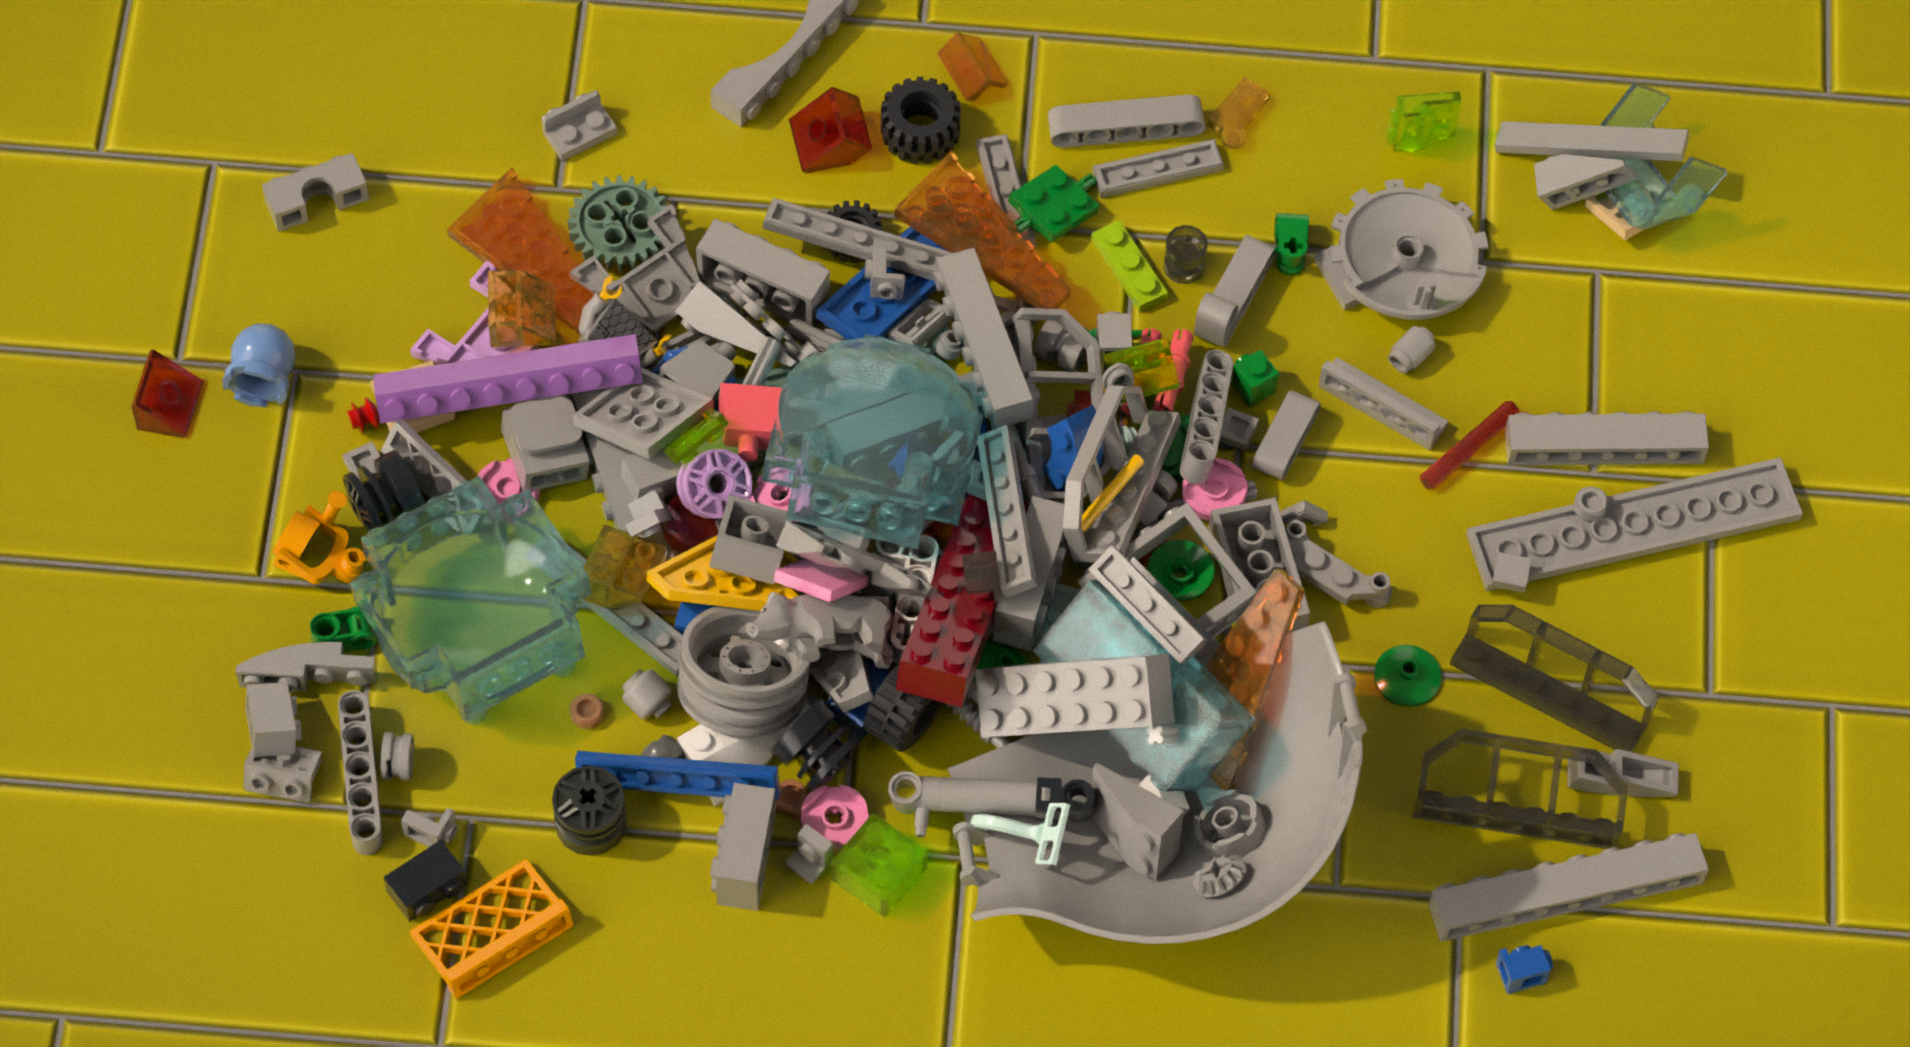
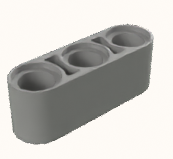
M1290 390L1255 454L1252 468L1283 480L1315 422L1321 402Z

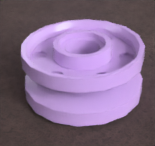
M726 449L700 450L690 455L681 465L677 476V493L682 504L692 514L704 519L723 518L729 495L749 500L752 491V475L746 462L738 454ZM713 475L720 482L719 489L715 493L709 486L710 478Z

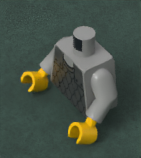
M608 276L603 282L602 291H598L582 309L578 328L581 336L577 343L636 334L641 368L648 369L659 362L668 351L664 346V341L670 339L672 335H665L659 341L658 347L653 346L658 341L616 299L622 293L623 284H620L617 290H609L607 285L610 284L613 277Z

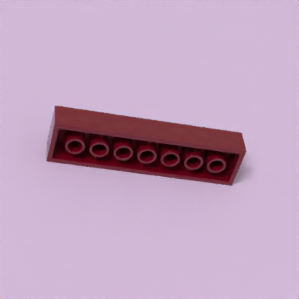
M967 493L931 582L933 586L931 594H927L900 659L896 690L961 708L992 631L995 609L1001 594L987 501ZM1024 501L1025 513L1027 514L1030 502Z

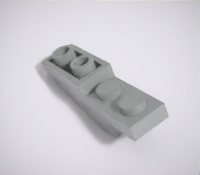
M316 642L286 646L250 658L236 666V675L239 687L246 688V685L288 682L289 693H295L297 691H307L308 679L323 684L331 683L332 681L348 682L355 686H363L366 683L376 684L377 667L375 657L345 655L342 642Z

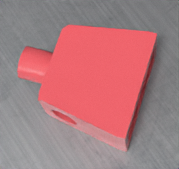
M731 383L720 384L718 407L723 443L726 446L738 447V455L744 461L756 460L758 449L771 448L781 411L784 388Z

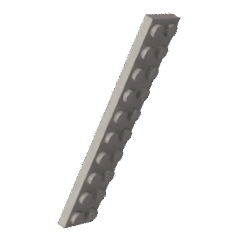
M1780 457L1608 496L1606 513L1601 519L1596 521L1581 519L1575 513L1574 504L1467 528L1466 537L1485 591L1499 589V587L1492 586L1499 552L1531 558L1527 582L1798 521L1803 513Z

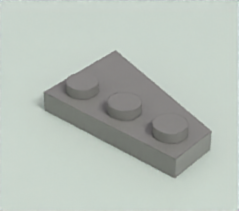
M820 647V658L815 662H810L809 673L843 713L870 702L874 694L864 655L857 653L853 649L829 650Z

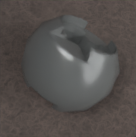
M665 734L657 741L654 740L641 752V756L684 759V753L678 741L674 737Z

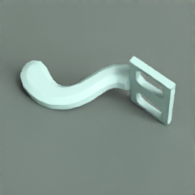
M1049 803L1045 822L1039 825H1030L989 814L973 815L971 825L984 831L994 830L1035 840L1039 844L1035 864L1056 865L1070 804ZM1061 808L1059 823L1056 827H1052L1055 810ZM1048 842H1053L1050 859L1046 861L1044 860L1046 846Z

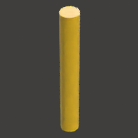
M1133 455L1082 514L1081 528L1083 534L1142 467L1144 460L1139 455Z

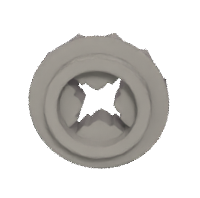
M1225 853L1221 858L1214 856L1213 860L1209 863H1203V869L1195 872L1196 878L1192 883L1197 893L1203 897L1223 895L1240 883L1245 876L1246 865L1238 854L1231 856L1229 853Z

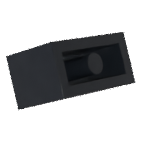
M439 840L383 877L386 892L409 922L416 917L421 918L428 915L437 903L445 898L455 897L467 884L465 870L442 840Z

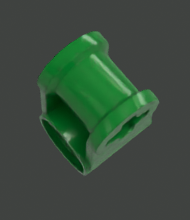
M1276 213L1274 239L1277 247L1276 265L1279 271L1285 275H1297L1304 269L1305 254L1308 248L1309 214Z
M357 606L347 610L317 614L310 622L311 643L342 642L344 651L364 650L374 646L377 638L371 629V609ZM323 631L332 632L329 636L319 635Z

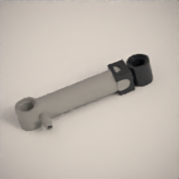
M903 771L894 775L888 786L891 803L894 808L903 814L915 813V835L920 838L926 836L929 811L1036 816L1037 821H1045L1049 803L1070 804V800L1078 795L1087 798V802L1078 807L1070 804L1068 819L1078 823L1085 822L1094 815L1096 810L1094 789L1091 784L1080 779L1071 780L1063 787L1062 778L1037 777V782L927 777ZM910 787L916 790L913 796L909 798L898 796V793L903 788ZM1061 808L1055 810L1053 821L1059 822Z

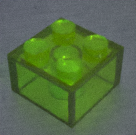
M872 813L830 862L831 880L886 918L927 869L928 851Z

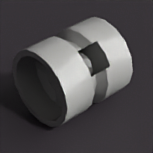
M1053 320L1045 322L1033 348V356L1048 363L1055 360L1057 361V366L1067 372H1078L1087 357L1086 349L1057 321Z

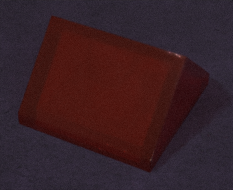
M150 350L131 406L137 430L178 438L186 437L204 381L156 350Z

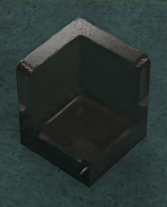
M996 551L962 554V569L967 593L993 592L994 601H1001V585Z

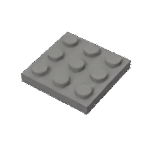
M641 368L642 383L610 387L572 416L575 427L650 459L714 410L713 398Z

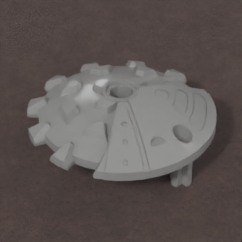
M1403 179L1387 180L1384 182L1386 190L1371 195L1365 188L1353 194L1350 199L1356 205L1347 216L1337 212L1331 228L1339 231L1340 237L1339 245L1329 247L1331 263H1342L1348 275V278L1343 280L1344 287L1355 299L1379 313L1401 319L1417 320L1435 318L1450 313L1469 301L1477 292L1484 280L1487 266L1477 264L1479 250L1488 249V240L1485 231L1474 232L1468 221V218L1472 217L1474 212L1463 201L1454 206L1446 199L1440 197L1443 188L1427 182L1423 190L1404 188Z

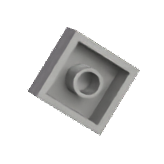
M729 495L709 567L775 585V570L780 567L784 549L776 546L786 521L792 522L794 513Z

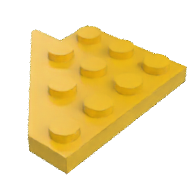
M717 535L647 571L646 581L667 600L761 611L771 592L783 595L788 599L799 596L797 593L800 592L776 581L775 585L709 567ZM784 550L779 568L796 562L798 559L790 552Z

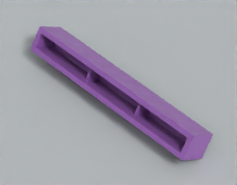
M636 334L374 375L375 398L380 423L643 382Z

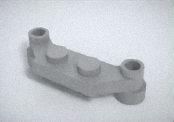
M1293 520L1288 523L1285 531L1298 574L1301 578L1344 605L1353 600H1365L1373 608H1382L1389 603L1392 589L1390 578L1387 574L1377 572L1373 575H1364L1311 542L1306 533V525L1302 521Z

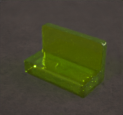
M1167 338L1104 354L1107 369L1117 363H1125L1132 369L1134 373L1133 386L1141 387L1144 397L1180 387ZM1125 394L1122 396L1120 403L1127 402Z

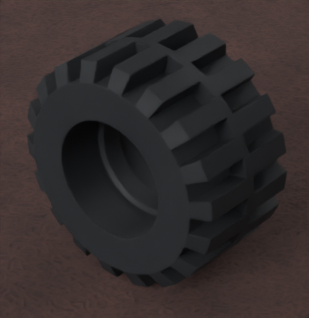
M917 77L915 81L907 78L903 80V85L896 83L892 86V92L887 91L885 94L884 102L881 105L882 140L884 145H888V150L892 154L898 153V159L903 161L907 158L911 159L912 164H918V161H924L925 164L932 163L933 158H936L938 161L943 159L944 152L950 154L954 149V144L957 145L960 133L961 106L960 102L957 101L955 92H948L949 86L945 83L939 85L937 84V79L931 77L929 81L924 80V77ZM925 115L934 119L935 122L929 125L918 126L906 120L912 116Z
M897 665L887 675L873 696L866 713L864 728L897 751L903 752L913 746L923 736L936 717L943 702L896 690L899 665Z

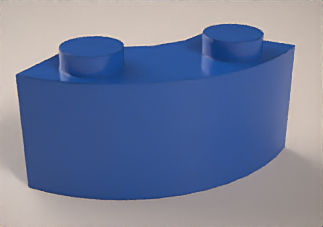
M1094 405L1047 428L1051 439L1052 453L1049 462L1043 466V470L1055 492H1065L1066 479L1095 416L1096 410ZM1103 442L1096 456L1098 466H1100L1102 460Z

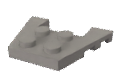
M672 204L650 217L647 221L648 226L665 248L617 281L612 280L607 285L609 290L614 291L619 288L620 284H623L622 293L616 299L651 335L680 316L675 311L700 281L694 262L688 253L685 244L686 239L682 229L679 227L676 218L677 213ZM592 256L571 270L569 276L595 295L598 291H602L603 282L609 274L596 257Z

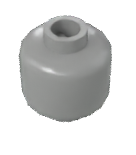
M639 669L622 686V689L625 691L622 697L623 702L643 720L650 718L652 715L657 719L660 718L672 705L668 701L672 694V688L654 670L649 669L643 672Z

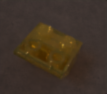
M522 270L488 271V325L491 348L557 345L555 285Z
M604 524L579 575L577 598L607 609L641 603L650 586L646 581L647 571L660 565L667 546L639 536L631 537L628 532Z

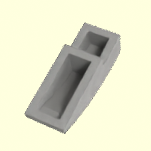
M1579 747L1568 757L1567 788L1617 796L1672 797L1678 794L1679 763L1616 749L1609 754Z

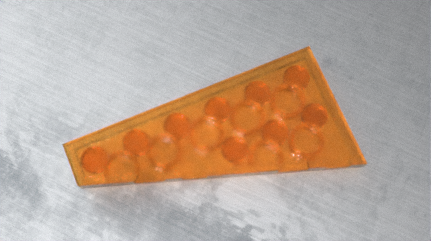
M952 151L895 207L894 217L947 251L956 253L974 248L986 276L1034 307L1058 309L1069 298L1071 290L1048 262H1043L1034 252L1035 247L1028 239L1024 240L1021 237L1013 221L989 193H984L975 183V177L969 170L965 171L960 166L958 157Z
M512 167L447 229L448 236L483 263L487 260L490 261L500 276L580 335L578 328L582 309L594 294L569 276L570 271L579 266L578 263L574 262L568 253L567 247L545 214L541 213L536 206L532 195L527 188H524Z
M1276 568L1176 705L1174 708L1175 723H1170L1180 724L1186 728L1187 739L1178 746L1224 791L1236 789L1238 782L1235 779L1239 767L1245 764L1248 755L1245 750L1251 733L1256 732L1273 681L1270 679L1276 663L1280 664L1284 653L1281 650L1287 631L1292 630L1305 590L1283 569Z

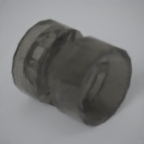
M1182 225L1170 231L1166 238L1163 269L1166 276L1176 283L1190 284L1196 282L1205 271L1208 240L1199 228L1191 225Z

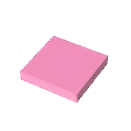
M805 558L776 569L774 581L827 602H832L867 587L869 575L857 573L847 567H829Z

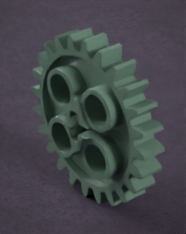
M621 175L617 176L616 183H611L610 179L605 177L603 186H600L595 181L592 182V192L583 188V199L575 197V208H569L570 219L567 220L568 230H570V241L574 242L575 251H582L584 261L595 256L599 263L605 262L606 271H609L613 264L618 266L619 272L623 271L624 264H629L633 270L636 268L637 261L643 263L648 260V255L652 257L657 254L658 248H665L648 226L647 221L668 205H666L664 195L658 196L657 187L647 190L646 180H643L639 185H635L634 176H631L627 183H623ZM629 203L631 205L622 206L621 204ZM597 217L603 218L602 220H593ZM641 226L648 227V228H646V229H637L638 227H641ZM619 241L617 244H610L609 242Z

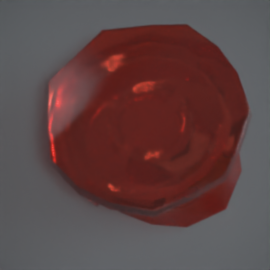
M676 495L667 504L666 508L672 520L663 524V534L674 551L682 554L718 535L719 530L715 521L719 518L704 519L692 514L682 504L679 495Z

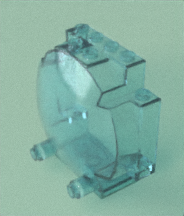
M865 334L864 338L844 340L827 346L826 352L811 353L799 362L792 371L788 370L786 381L780 393L777 415L761 481L791 487L786 519L917 549L925 518L958 525L983 419V414L978 413L970 390L957 382L958 374L946 363L930 354L929 348Z
M478 476L470 481L460 483L455 489L442 496L431 498L421 507L411 512H405L398 516L396 520L382 527L374 528L367 535L361 537L365 557L374 570L361 574L356 580L350 582L355 603L377 635L378 643L385 659L412 689L416 688L425 694L444 690L459 709L462 720L466 723H480L486 717L487 709L552 674L560 677L569 675L575 669L576 661L585 657L579 621L575 614L578 612L577 601L591 594L589 577L529 489L520 494H513L503 503L498 504L481 477Z

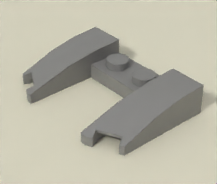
M786 521L776 546L818 564L829 567H847L857 573L869 575L868 582L899 594L909 596L931 594L933 589L932 585L899 563Z

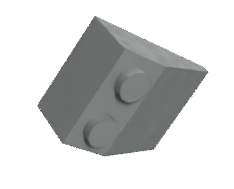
M1096 763L1093 767L1091 783L1096 801V810L1092 817L1127 865L1131 866L1138 873L1157 880L1178 856L1184 810Z

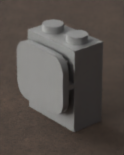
M552 396L522 402L503 410L501 431L523 493L587 480L590 460L581 438L582 429L574 426L572 415L576 411L572 402L564 396Z

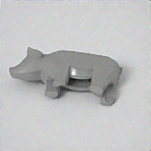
M771 592L758 618L746 624V631L752 638L777 641L788 637L801 653V659L804 661L815 662L819 660L820 647L829 650L853 649L857 653L873 659L877 668H889L894 655L892 648L886 642V635L891 629L890 625L893 615L882 602L873 598L846 595L832 602H827L808 594L788 599L783 595Z

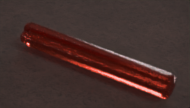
M1505 401L1422 473L1419 479L1423 486L1428 490L1435 489L1505 428L1508 416L1520 413L1516 404L1513 401Z

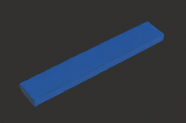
M578 751L575 756L576 768L583 766L602 767L614 774L622 784V788L628 790L725 797L726 794L732 795L734 783L775 789L776 802L780 796L777 766Z

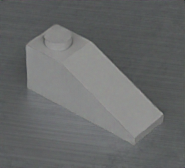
M1561 154L1550 156L1546 160L1534 164L1537 195L1552 210L1638 180V174L1624 160Z

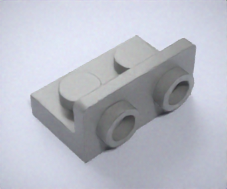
M597 90L588 94H581L574 101L562 107L553 108L542 117L543 135L561 161L617 134V127L601 105L600 94Z
M295 746V754L254 757L251 748L244 763V790L310 802L312 783L322 763V751Z

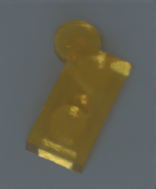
M1244 77L1208 118L1207 126L1221 133V141L1225 147L1229 149L1241 148L1246 142V132L1244 129L1269 101L1270 92Z

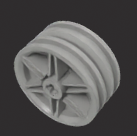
M715 606L697 615L687 625L683 633L677 684L678 697L686 712L697 722L709 729L734 736L765 735L788 726L799 716L804 707L810 661L801 659V653L788 637L777 641L750 637L746 631V624L755 621L760 611Z

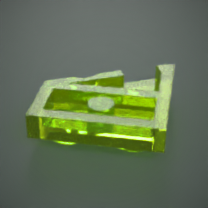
M709 408L703 413L704 420L695 427L693 425L689 426L676 440L667 446L663 452L670 462L686 464L699 453L697 448L706 441L711 444L725 434L723 428L729 425L722 413Z

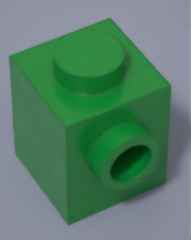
M1260 349L1251 355L1249 353L1244 354L1236 360L1233 365L1231 385L1250 408L1276 393L1279 372Z

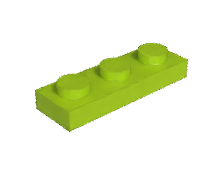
M1120 220L1092 232V242L1139 312L1167 300L1168 292Z

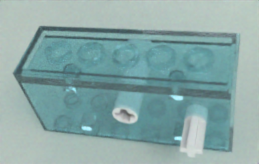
M1088 580L1033 650L1041 659L1040 663L1169 653L1099 580ZM1169 653L1175 723L1152 727L1107 729L1106 734L1111 740L1121 744L1129 752L1128 757L1135 765L1144 768L1151 775L1150 780L1158 789L1162 791L1199 790L1256 719L1194 655L1185 665H1182Z

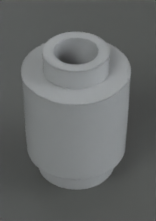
M1412 326L1391 347V353L1388 355L1391 365L1403 374L1414 371L1435 350L1433 334L1425 327Z

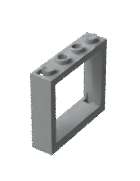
M1185 503L1181 507L1177 506L1169 510L1165 514L1164 519L1155 526H1148L1141 530L1136 537L1137 539L1128 545L1124 556L1129 561L1133 557L1139 560L1189 524L1239 588L1234 594L1197 619L1213 637H1216L1259 606L1261 602L1252 585L1189 504ZM1087 569L1083 573L1082 578L1078 580L1084 594L1131 656L1147 655L1097 590L1103 584ZM1161 645L1149 655L1166 654L1169 652ZM1169 653L1171 669L1179 662Z

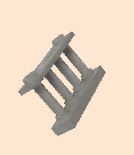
M1111 545L1088 569L1180 664L1185 665L1189 661L1203 675L1226 651L1135 557L1129 561L1115 546Z

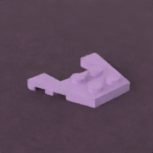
M487 260L470 279V287L492 300V304L456 345L427 329L412 346L410 352L411 356L427 362L432 360L434 364L440 365L538 349L547 338V330L527 305L518 299L508 282L500 277L496 272L495 266Z

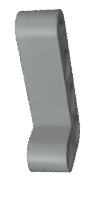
M1249 235L1244 237L1213 294L1207 292L1201 301L1196 315L1195 336L1223 348L1227 346L1274 260L1277 247Z

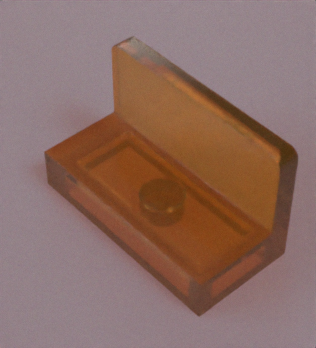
M956 33L937 52L938 57L966 101L974 102L990 85L1005 88L1008 84L1005 76L979 37Z

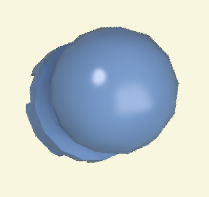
M256 323L243 329L236 336L231 346V364L226 368L222 381L224 390L229 388L235 393V400L250 406L266 407L267 402L277 401L280 405L287 399L289 391V380L287 377L295 365V348L293 341L286 331L273 324Z

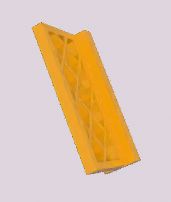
M525 859L410 930V934L445 980L449 991L455 999H458L572 928L573 922L567 905L562 899L559 900L530 862ZM525 872L531 878L529 889L512 887L513 880ZM490 894L503 895L500 907L483 905L484 898ZM509 895L526 897L524 909L506 908ZM533 898L546 899L551 904L541 912L530 911ZM461 912L473 913L470 925L454 924L455 916ZM480 914L497 915L494 928L477 926ZM504 916L521 918L520 924L512 930L501 929ZM432 930L444 931L441 944L426 942L422 936ZM450 933H467L465 946L449 945ZM475 934L492 936L490 943L483 948L471 947ZM445 953L462 954L461 961L449 969L442 963Z

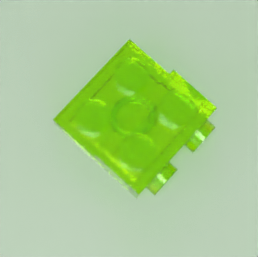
M1460 91L1396 96L1395 107L1389 110L1390 126L1386 127L1387 144L1393 145L1394 152L1404 151L1412 153L1418 150H1425L1428 138L1441 140L1454 137L1462 103Z

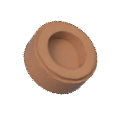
M581 694L574 698L570 705L572 722L582 729L597 727L604 718L602 701L593 694Z

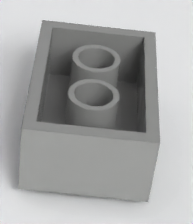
M734 783L732 795L726 794L724 799V826L720 825L718 830L717 846L719 848L718 855L713 857L710 877H713L711 891L717 893V905L758 911L776 820L775 789Z

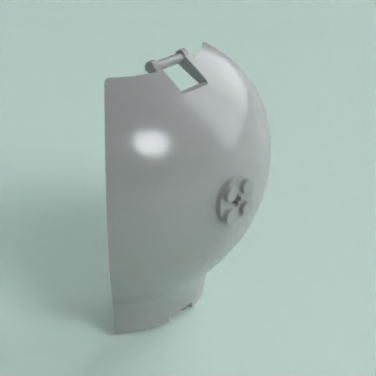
M1323 621L1218 659L1203 675L1195 668L1172 677L1175 723L1170 724H1180L1186 728L1187 739L1181 745H1151L1147 741L1150 737V734L1147 732L1149 727L1031 734L948 768L951 778L1037 782V777L1062 778L1063 787L1069 781L1076 779L1085 780L1091 784L1093 767L1096 763L1137 785L1151 772H1156L1178 778L1190 808L1183 816L1178 856L1157 880L1138 873L1131 866L1127 865L1093 817L1079 823L1067 818L1057 864L1038 865L1035 864L1039 844L1035 840L994 830L984 831L977 829L971 825V819L973 815L981 813H964L966 823L960 822L953 827V836L959 845L962 871L960 872L961 884L964 886L974 884L978 887L977 905L971 915L974 921L999 915H1030L1049 919L1088 934L1118 941L1146 944L1182 943L1211 938L1247 926L1275 911L1302 890L1329 857L1347 824L1360 778L1363 760L1362 734L1367 731L1366 723L1360 717L1354 692L1356 687L1355 678L1352 674L1344 673L1327 624ZM1081 795L1074 796L1070 800V804L1077 807L1087 802V798ZM989 814L1030 825H1039L1045 822L1037 821L1036 816ZM1052 821V827H1056L1059 822ZM1048 842L1044 855V860L1046 861L1050 859L1053 842ZM985 844L989 871L976 866L973 845ZM1225 853H1229L1231 856L1238 854L1246 865V873L1240 883L1223 895L1215 897L1199 895L1192 882L1196 878L1195 872L1203 869V863H1209L1213 860L1214 856L1221 858Z

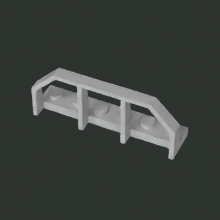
M1021 308L1004 323V326L1033 398L1034 419L1014 425L1028 462L1034 466L1037 473L1038 481L1036 483L1042 498L1064 503L1065 492L1049 491L1047 482H1044L1043 466L1046 463L1045 452L1041 450L1040 439H1050L1047 428H1043L1041 419H1038L1037 405L1040 394L1038 388L1035 387V382L1090 384L1091 402L1097 411L1104 395L1099 344L1065 309ZM1029 320L1057 321L1086 349L1088 372L1036 371V358L1032 356L1031 347L1033 327L1029 325ZM1104 440L1103 455L1099 466L1102 477L1111 468ZM1084 484L1083 499H1084V497L1088 494V491H1087V488H1086V485H1085V484ZM1021 487L1023 501L1029 502L1024 487Z
M1107 386L1066 479L1063 530L1073 561L1095 563L1111 545L1115 546L1125 555L1181 423L1178 412L1148 410L1142 389L1139 386ZM1123 394H1125L1133 423H1142L1128 457L1115 418V412ZM1104 440L1113 470H1121L1134 454L1139 455L1144 460V464L1104 509L1088 547L1081 528L1084 483L1092 504L1105 489L1096 460L1097 453Z

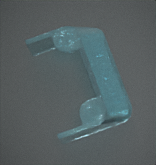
M1633 82L1599 126L1656 128L1652 122L1671 98L1668 94ZM1690 156L1673 179L1667 183L1651 160L1607 158L1624 160L1638 174V180L1605 191V193L1629 225L1644 230L1695 213L1728 172L1725 168Z

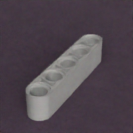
M1196 95L1061 105L1052 108L1047 114L1051 142L1056 147L1064 148L1192 137L1201 134L1206 128L1201 98Z
M1215 349L1206 353L1196 382L1180 465L1182 478L1193 484H1201L1207 481L1217 455L1233 369L1232 357L1222 350Z
M351 690L345 692L338 702L349 830L354 849L362 855H372L377 853L383 845L372 716L367 696L358 690ZM354 708L362 709L358 714L348 713V711ZM355 739L365 740L362 744L359 745L351 744V742ZM359 769L368 770L366 774L361 776L353 774ZM361 800L371 801L370 804L364 807L356 805ZM364 831L374 832V834L368 838L359 837V835Z

